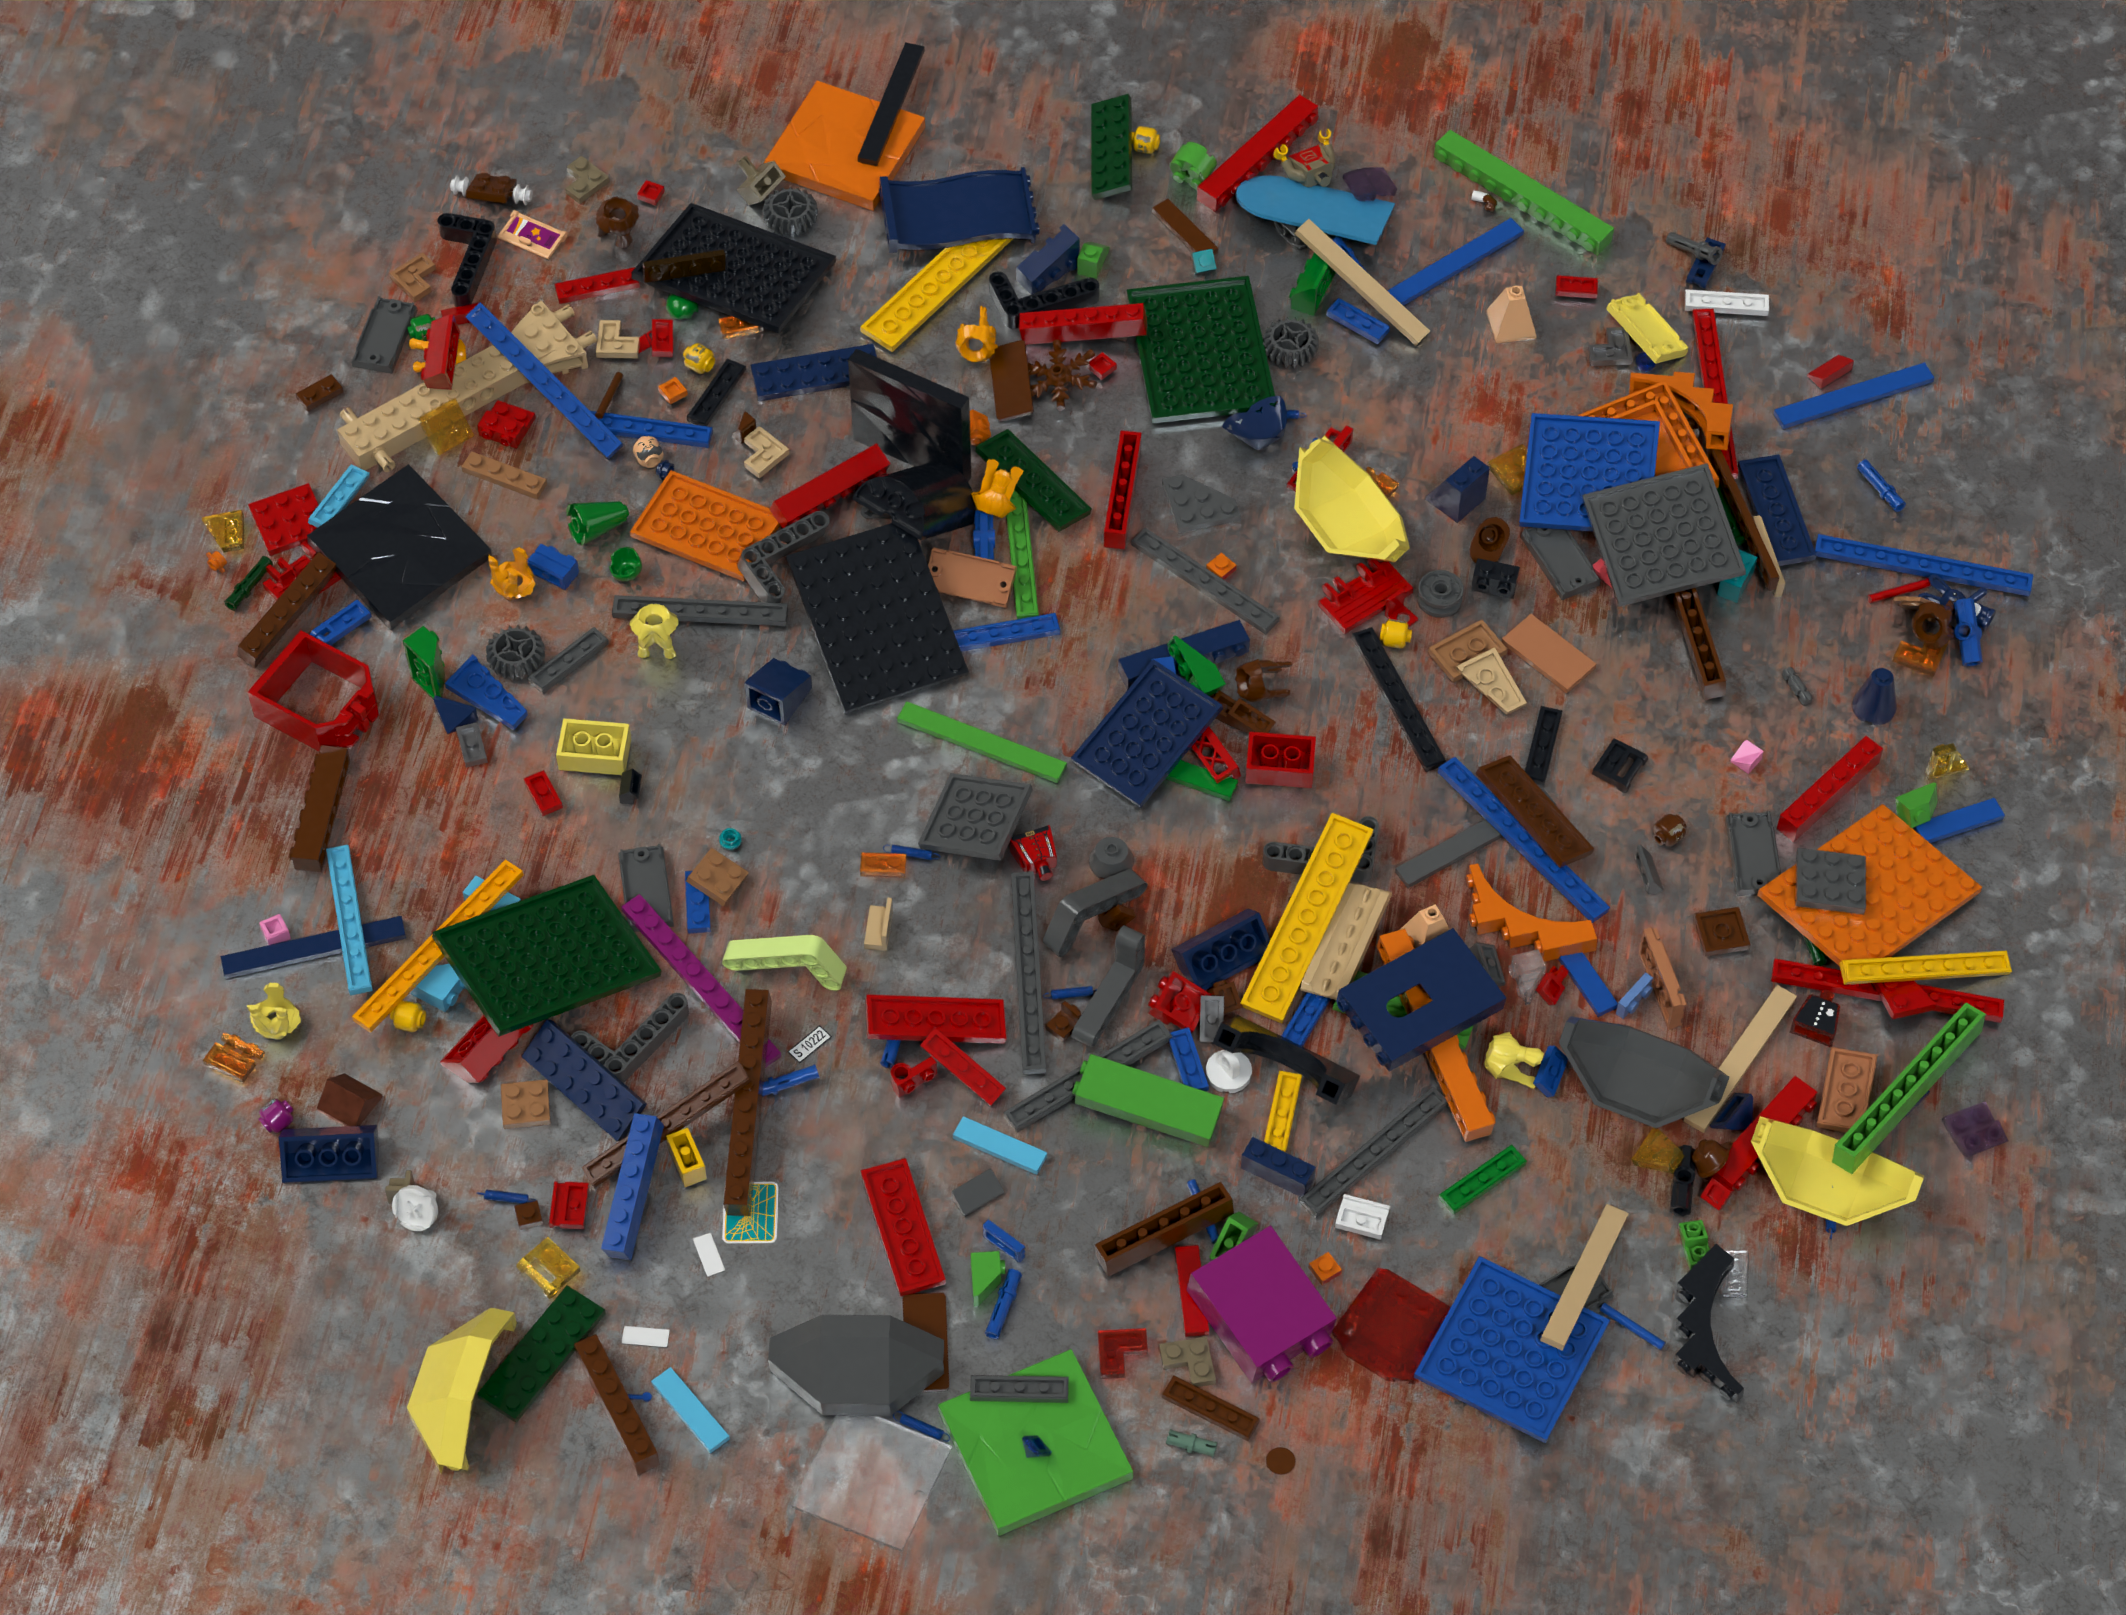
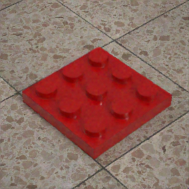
M309 483L248 504L269 556L301 546V543L304 541L308 543L307 535L317 528L308 523V518L319 506Z

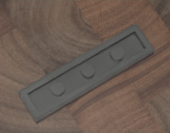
M593 627L528 677V681L544 694L609 644V640Z
M971 1375L970 1401L1068 1403L1069 1377Z

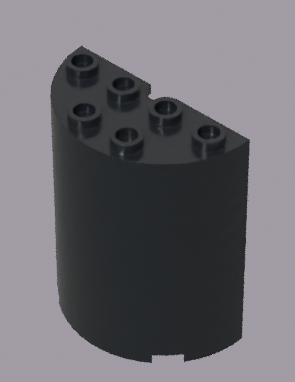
M929 462L875 477L863 483L852 498L881 517L889 514L894 525L919 540L972 525L976 509L971 495L973 491L967 479L956 468L942 462Z

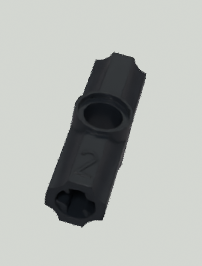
M1689 1145L1676 1147L1671 1184L1670 1212L1675 1216L1681 1217L1691 1213L1693 1184L1695 1180V1164L1692 1158L1695 1149Z

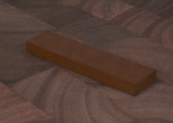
M1169 199L1152 207V213L1192 253L1213 249L1214 255L1218 253V247Z
M1173 1375L1162 1394L1163 1399L1246 1441H1249L1260 1422V1418Z

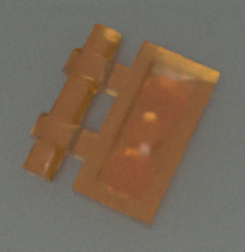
M223 1033L221 1041L225 1042L224 1046L215 1042L203 1059V1063L222 1074L244 1083L256 1066L255 1061L251 1058L256 1057L261 1060L265 1055V1051L259 1049L258 1045L254 1043L248 1044L242 1041L241 1037L235 1034ZM237 1048L243 1052L239 1054L233 1050Z

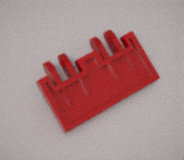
M306 541L301 543L304 552L313 559L317 552ZM303 555L289 565L280 557L277 559V563L284 573L280 574L272 565H268L266 570L277 583L275 584L269 578L263 582L264 589L277 601L311 560L306 555ZM336 572L320 593L341 580Z
M1367 559V564L1374 573L1362 562L1358 563L1356 568L1361 576L1347 584L1338 576L1333 578V583L1340 592L1339 594L1329 583L1322 585V589L1327 597L1325 596L1320 599L1318 606L1344 634L1386 610L1387 598L1399 589L1404 588L1406 590L1405 598L1413 593V587L1389 562L1379 563L1378 560Z

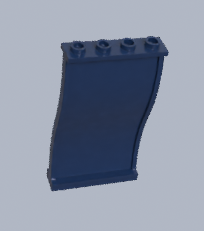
M1021 167L1020 171L986 170L926 181L888 180V176L880 177L879 194L889 253H897L898 249H941L977 241L1005 238L1030 239L1031 243H1035L1036 235H1039V223L1035 222L1036 207H1032L1034 198L1033 191H1029V187H1031L1030 175H1026L1025 167Z

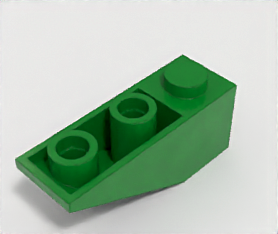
M1176 635L1171 638L1167 644L1169 654L1175 658L1178 670L1185 677L1186 681L1208 696L1218 693L1219 690L1221 691L1226 683L1217 666Z

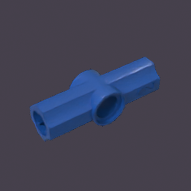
M977 510L974 514L975 530H973L975 556L994 560L995 529H993V515Z
M1974 599L1956 600L1954 608L1957 625L1954 633L1957 639H1959L1962 664L1965 667L1980 665L1983 663L1980 645L1982 630L1977 625ZM1968 629H1970L1969 635L1966 636Z

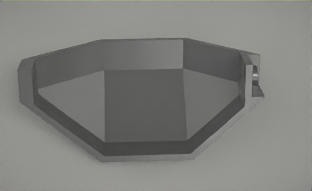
M1570 1016L1565 1023L1559 1040L1560 1046L1594 1105L1654 1128H1659L1719 1104L1729 1080L1728 1075L1692 1050L1626 1025Z
M820 1315L771 1337L769 1342L768 1362L770 1371L822 1415L892 1416L945 1374L943 1364L944 1340L891 1315Z

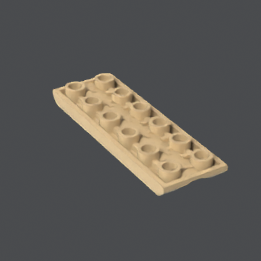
M1354 882L1349 883L1301 983V991L1337 1000L1339 989L1354 981L1392 896V892Z

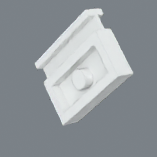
M1344 1194L1335 1222V1228L1381 1240L1390 1206Z

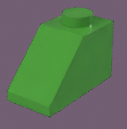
M1094 242L1084 243L1077 258V274L1097 279L1110 247Z
M1935 782L1895 797L1896 814L1910 828L1931 821L1938 803L1937 784Z
M1239 1211L1229 1216L1209 1258L1214 1260L1252 1237L1259 1223Z
M999 1251L971 1253L974 1307L979 1306L1001 1284V1274H1005V1260H1000Z

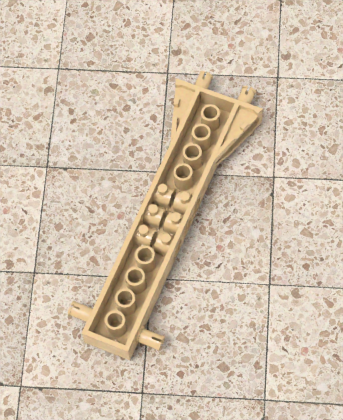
M542 300L531 307V310L511 332L552 374L561 371L562 374H567L569 369L581 367L582 370L587 369L588 362L584 348L597 342V338L591 330L578 338H574L561 324V322L575 315L569 304L552 312ZM492 345L455 365L452 390L427 388L425 383H422L359 418L350 407L346 408L348 414L343 409L340 417L346 422V425L337 429L340 445L359 468L366 471L379 463L385 472H389L387 465L391 470L395 467V462L390 458L391 456L519 386L530 383V381Z

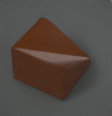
M745 411L739 428L732 434V437L739 443H744V438L756 429L755 418Z

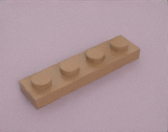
M472 451L461 466L464 473L534 499H538L547 486V479Z

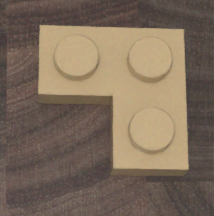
M600 320L596 357L638 358L640 339L639 337H620L621 320Z
M760 426L744 438L745 444L756 452L744 461V467L759 479L789 455V448Z

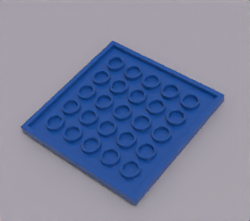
M1532 413L1519 526L1593 531L1582 495L1655 477L1660 421Z
M1479 1256L1415 1371L1414 1378L1546 1443L1602 1339L1610 1320L1584 1307L1563 1351L1540 1340L1561 1296Z

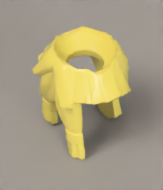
M649 604L642 607L629 624L632 631L638 636V657H649V647L655 643L663 648L665 658L673 659V657H676V652L672 646L670 634L678 626L677 615L660 604Z
M269 983L263 989L268 998L255 1005H247V1008L250 1011L251 1024H253L255 1032H258L266 1039L280 1040L297 1028L298 1024L301 1023L299 1010L290 1000L284 997V988L279 983ZM276 1012L277 1017L270 1020L268 1016Z
M1510 1032L1493 1036L1494 1040L1489 1043V1049L1486 1053L1485 1068L1495 1079L1504 1078L1534 1089L1536 1086L1533 1083L1536 1077L1521 1073L1515 1065L1525 1062L1535 1067L1541 1064L1544 1053L1539 1048H1528L1519 1045Z

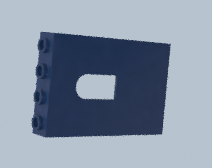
M1452 928L1339 989L1336 1002L1338 1008L1350 1018L1352 1027L1361 1033L1366 1046L1372 1048L1375 1052L1378 1062L1390 1072L1501 1011L1504 1008L1506 996L1455 929ZM1419 984L1432 1000V1002L1400 1018L1390 1015L1386 1008L1387 1003L1391 999Z

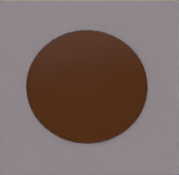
M1277 1447L1268 1453L1266 1464L1275 1474H1287L1295 1466V1456L1289 1449Z

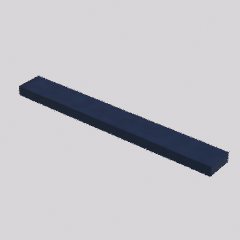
M402 916L362 924L366 948L406 939ZM339 930L220 957L224 977L228 979L343 952Z

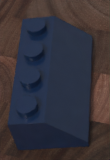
M1246 909L1171 950L1184 977L1200 988L1207 990L1214 983L1225 980L1261 961L1270 938L1260 913Z
M377 1125L283 1129L279 1136L282 1183L372 1179L378 1177L379 1142Z

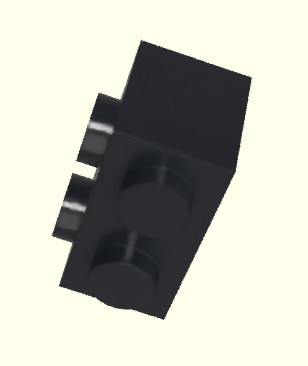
M1477 558L1471 591L1514 599L1520 567Z

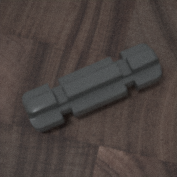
M1792 667L1784 669L1782 676L1786 681H1789L1788 685L1795 695L1800 697L1799 701L1803 705L1810 704L1813 696L1809 691H1806L1807 687L1800 677L1796 675L1795 670Z

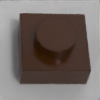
M538 1200L514 1206L520 1231L543 1225Z

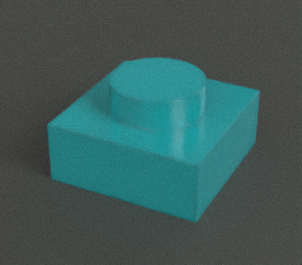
M1213 249L1191 253L1195 274L1217 269Z

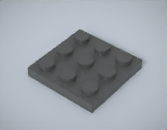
M1797 848L1795 906L1864 915L1866 910V856Z

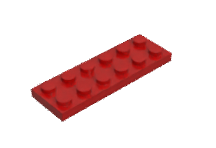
M866 995L865 998L867 1039L924 1041L934 1028L952 1042L1005 1044L1007 1039L1004 999Z
M906 1158L860 1170L899 1296L902 1297L945 1285L946 1279Z

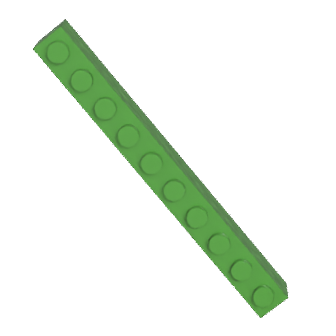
M1449 130L1435 143L1434 157L1438 161L1445 163L1456 172L1463 174L1471 181L1498 195L1504 201L1533 216L1536 220L1551 227L1554 231L1581 245L1587 251H1591L1598 256L1612 242L1614 227L1452 130Z
M1965 1003L1835 1144L1832 1163L1853 1174L1982 1032L1986 1014Z

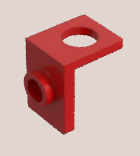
M1401 588L1387 598L1385 616L1388 619L1397 620L1399 615L1405 614L1410 619L1407 622L1409 628L1418 621V617L1404 606L1406 590Z

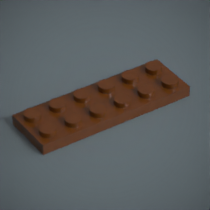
M1511 755L1478 767L1475 774L1559 868L1593 853V846Z

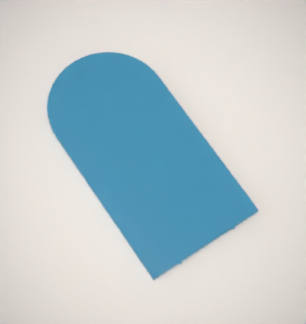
M1265 175L1253 177L1248 181H1243L1236 189V199L1239 205L1255 216L1298 227L1310 219L1324 233L1377 245L1395 207V203L1329 187H1322L1320 185L1305 187L1300 182L1281 176Z

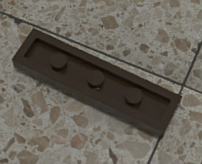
M716 250L643 262V280L645 283L725 271L726 254L724 250Z

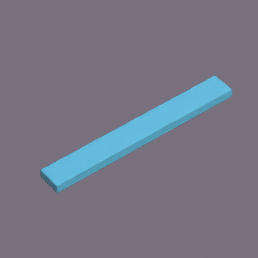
M349 845L328 848L326 852L349 994L351 996L371 992L373 988Z

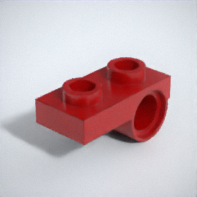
M931 1056L913 1068L905 1063L895 1064L891 1069V1084L896 1095L901 1097L904 1094H910L920 1084L931 1081L937 1075V1062ZM900 1076L906 1077L904 1079H898V1077Z

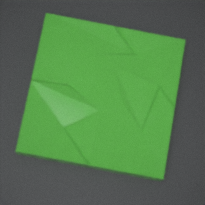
M1072 1349L1008 1375L1069 1377L1068 1403L970 1401L969 1391L938 1404L940 1417L998 1536L1133 1479V1470Z

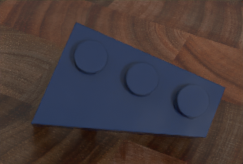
M1065 224L1059 228L1061 232L1053 239L1049 237L1045 240L1047 244L1039 252L1033 251L1016 267V281L1031 295L1042 291L1052 282L1058 281L1063 275L1077 268L1080 238Z

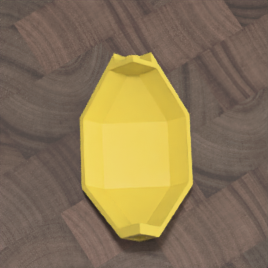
M1325 435L1321 439L1313 441L1309 445V449L1299 447L1294 509L1326 552L1339 556L1395 563L1410 548L1403 519L1372 477Z
M1760 1116L1751 1143L1782 1203L1848 1226L1916 1201L1924 1175L1875 1152H1872L1856 1171L1850 1174L1832 1163L1835 1144L1839 1139L1811 1129Z
M489 1308L427 1348L407 1410L411 1421L440 1473H442L444 1466L454 1471H459L460 1469L468 1471L469 1464L465 1452L473 1400L492 1344L503 1330H515L517 1322L514 1312Z

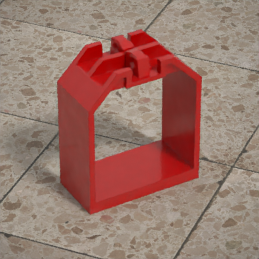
M302 630L299 631L247 692L255 718L317 751H320L321 745L342 748L353 747L359 740V736L353 734V732L357 729L366 733L370 728L369 722L373 723L379 716L369 666ZM311 662L361 688L343 707L334 721L315 724L277 704Z

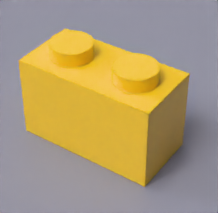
M685 1128L667 1135L668 1150L684 1187L706 1180L705 1165L689 1129Z

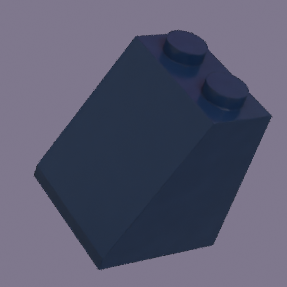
M1473 456L1428 494L1425 499L1458 523L1486 499L1490 467Z
M775 658L771 659L745 682L747 708L785 726L812 689L811 675L805 670H799L790 666L785 661Z

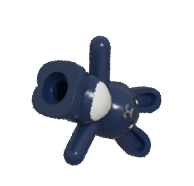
M1931 575L1929 583L1943 596L1939 597L1929 593H1920L1918 597L1946 606L1949 600H1952L1954 603L1959 599H1968L1962 592L1951 589L1937 575ZM1980 588L1969 597L1974 599L1977 625L1983 631L1988 629L1996 614L1995 609L1977 603L1987 594L1986 588Z

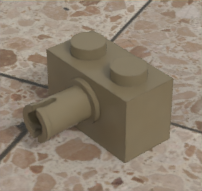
M747 155L737 162V165L747 176L737 191L748 205L762 202L786 177L774 160L761 164L757 169Z

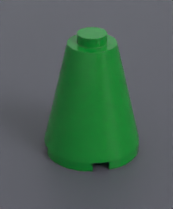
M620 501L572 503L567 506L566 516L571 517V523H568V527L575 542L586 545L626 522L629 511L627 506L623 505Z

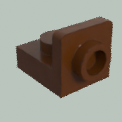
M1118 904L1110 910L1099 914L1098 920L1102 927L1118 931L1123 925L1133 920L1136 915L1133 909Z
M1225 979L1213 984L1214 988L1208 990L1213 996H1224V1014L1243 1008L1242 1004H1240L1241 1000L1234 981L1227 983Z
M1064 1001L1061 1004V1011L1046 1024V1030L1063 1043L1072 1035L1074 1026L1081 1016V1011L1077 1006L1070 1005Z

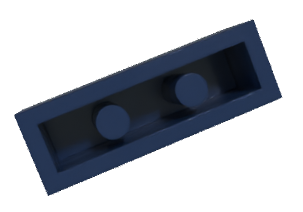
M1254 1137L1251 1138L1241 1158V1169L1300 1197L1309 1191L1315 1180V1166Z

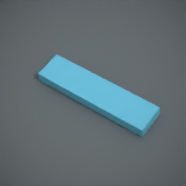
M351 464L308 518V523L318 528L344 510L369 479L370 473Z
M964 1116L953 1133V1139L1036 1175L1047 1158V1152Z
M671 1367L651 1381L652 1386L710 1454L730 1440L726 1431Z

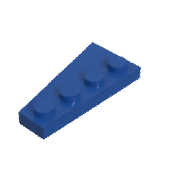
M474 654L445 682L446 689L512 730H515L528 716L527 710L511 693H508L503 688V685L490 674V671L478 662Z

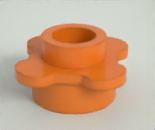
M214 551L212 554L207 552L208 566L214 571L219 570L221 573H224L225 569L223 567L227 564L224 556L217 551Z

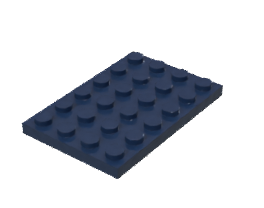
M1153 659L1074 753L1071 760L1141 808L1223 710V706Z

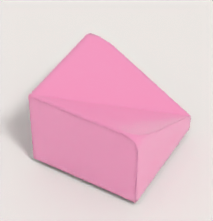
M1745 740L1730 762L1749 774L1762 760L1764 751L1748 740Z
M281 914L259 922L268 945L286 942L291 939Z

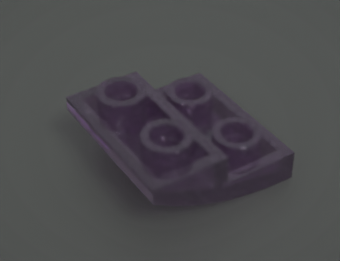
M1383 167L1356 169L1343 174L1342 177L1354 197L1359 201H1374L1377 194L1380 196H1395L1397 191L1396 186Z
M1986 1101L1942 1118L1949 1135L1965 1158L2008 1142L1999 1120H1994Z

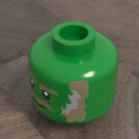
M424 314L411 318L410 326L407 327L410 339L415 338L427 341V329H431V322L436 320L435 317L431 318L429 314Z

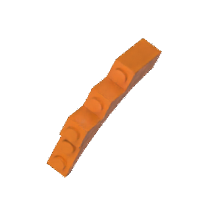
M1674 372L1673 376L1631 373L1629 394L1665 380L1681 410L1693 418L1703 430L1706 438V448L1728 450L1733 404L1713 403L1714 389L1694 387L1695 373Z
M1478 863L1469 865V874L1466 875V882L1468 888L1472 887L1474 892L1472 893V914H1469V921L1471 927H1475L1477 935L1501 930L1504 941L1508 940L1510 949L1534 944L1535 951L1541 955L1543 962L1559 959L1560 956L1596 951L1597 937L1591 920L1578 922L1551 921L1522 912L1507 903L1492 889L1484 878Z

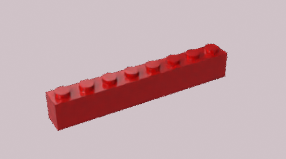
M1299 94L1197 186V201L1214 212L1224 207L1229 199L1236 195V189L1243 181H1248L1259 172H1263L1272 160H1276L1274 157L1276 148L1280 152L1282 144L1289 148L1294 140L1305 133V130L1315 125L1319 117L1318 105Z

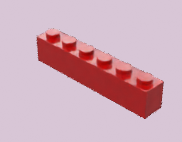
M1144 303L1020 313L1019 331L1026 345L1053 343L1054 340L1068 342L1147 335V317Z
M1120 431L1104 528V547L1125 550L1141 453V432Z
M876 443L775 500L769 510L783 529L819 511L823 507L826 509L832 507L837 502L836 500L841 497L843 499L848 498L854 493L853 490L859 488L866 481L886 475L891 463Z
M1865 736L1780 814L1777 830L1794 843L1879 764L1883 748L1868 736Z
M1794 1076L1734 1141L1725 1165L1717 1173L1708 1177L1707 1180L1710 1181L1712 1177L1716 1176L1734 1191H1740L1745 1185L1748 1175L1751 1174L1753 1176L1761 1166V1160L1751 1143L1760 1116L1799 1126L1803 1120L1802 1116L1806 1112L1811 1113L1817 1105L1815 1099L1818 1092L1797 1076Z

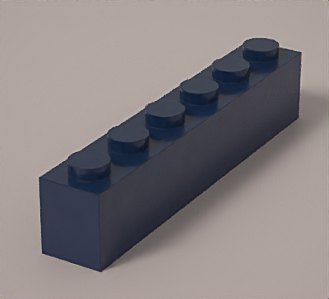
M1240 620L1181 639L1212 663H1221L1226 659L1242 656L1249 652L1250 639ZM1168 643L1118 659V673L1127 690L1151 663V659L1171 657L1168 651ZM1173 658L1176 674L1182 676L1178 670V664L1175 658Z

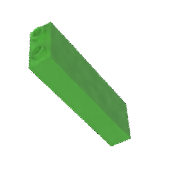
M1090 1054L1088 1061H1083L1080 1074H1083L1080 1082L1076 1081L1072 1092L1073 1095H1076L1075 1104L1209 1147L1223 1106V1097Z

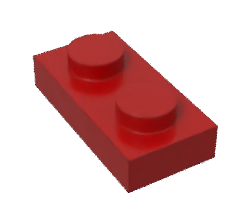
M652 319V357H673V320Z
M544 770L524 778V784L542 817L563 808L562 802Z

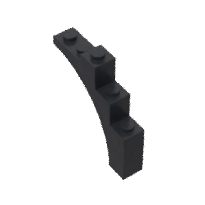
M1715 1244L1677 1283L1679 1298L1688 1304L1690 1302L1691 1304L1676 1318L1677 1332L1683 1338H1689L1690 1340L1675 1354L1676 1368L1682 1374H1688L1692 1378L1700 1372L1701 1377L1707 1383L1715 1384L1719 1388V1392L1726 1399H1732L1737 1403L1743 1397L1744 1388L1730 1374L1720 1359L1711 1329V1309L1714 1297L1722 1281L1733 1269L1734 1258L1718 1244Z

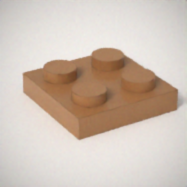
M711 847L688 876L686 882L724 906L746 879L749 872Z
M547 1079L501 1084L504 1129L551 1125Z

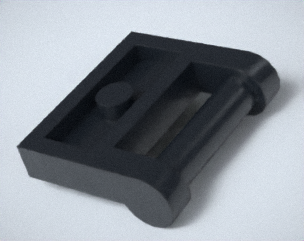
M1613 738L1594 767L1592 775L1616 786L1618 790L1626 793L1631 787L1630 783L1640 767L1644 766L1648 761V756ZM1630 757L1634 759V762L1622 778L1618 774Z

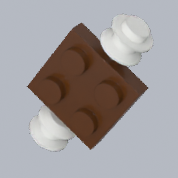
M480 173L470 183L468 177L460 180L459 176L456 175L450 184V190L453 191L455 196L458 192H462L463 197L466 196V198L506 203L509 197H512L515 204L523 201L524 205H527L532 200V190H530L529 185L522 189L520 184H517V179H511L508 176L497 177L490 176L488 173Z

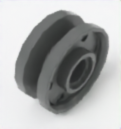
M1446 570L1428 572L1419 581L1417 595L1419 607L1426 614L1433 617L1443 618L1453 615L1462 605L1464 586L1461 579L1454 573Z

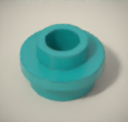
M733 828L723 830L719 836L720 845L727 850L738 848L742 842L741 834Z

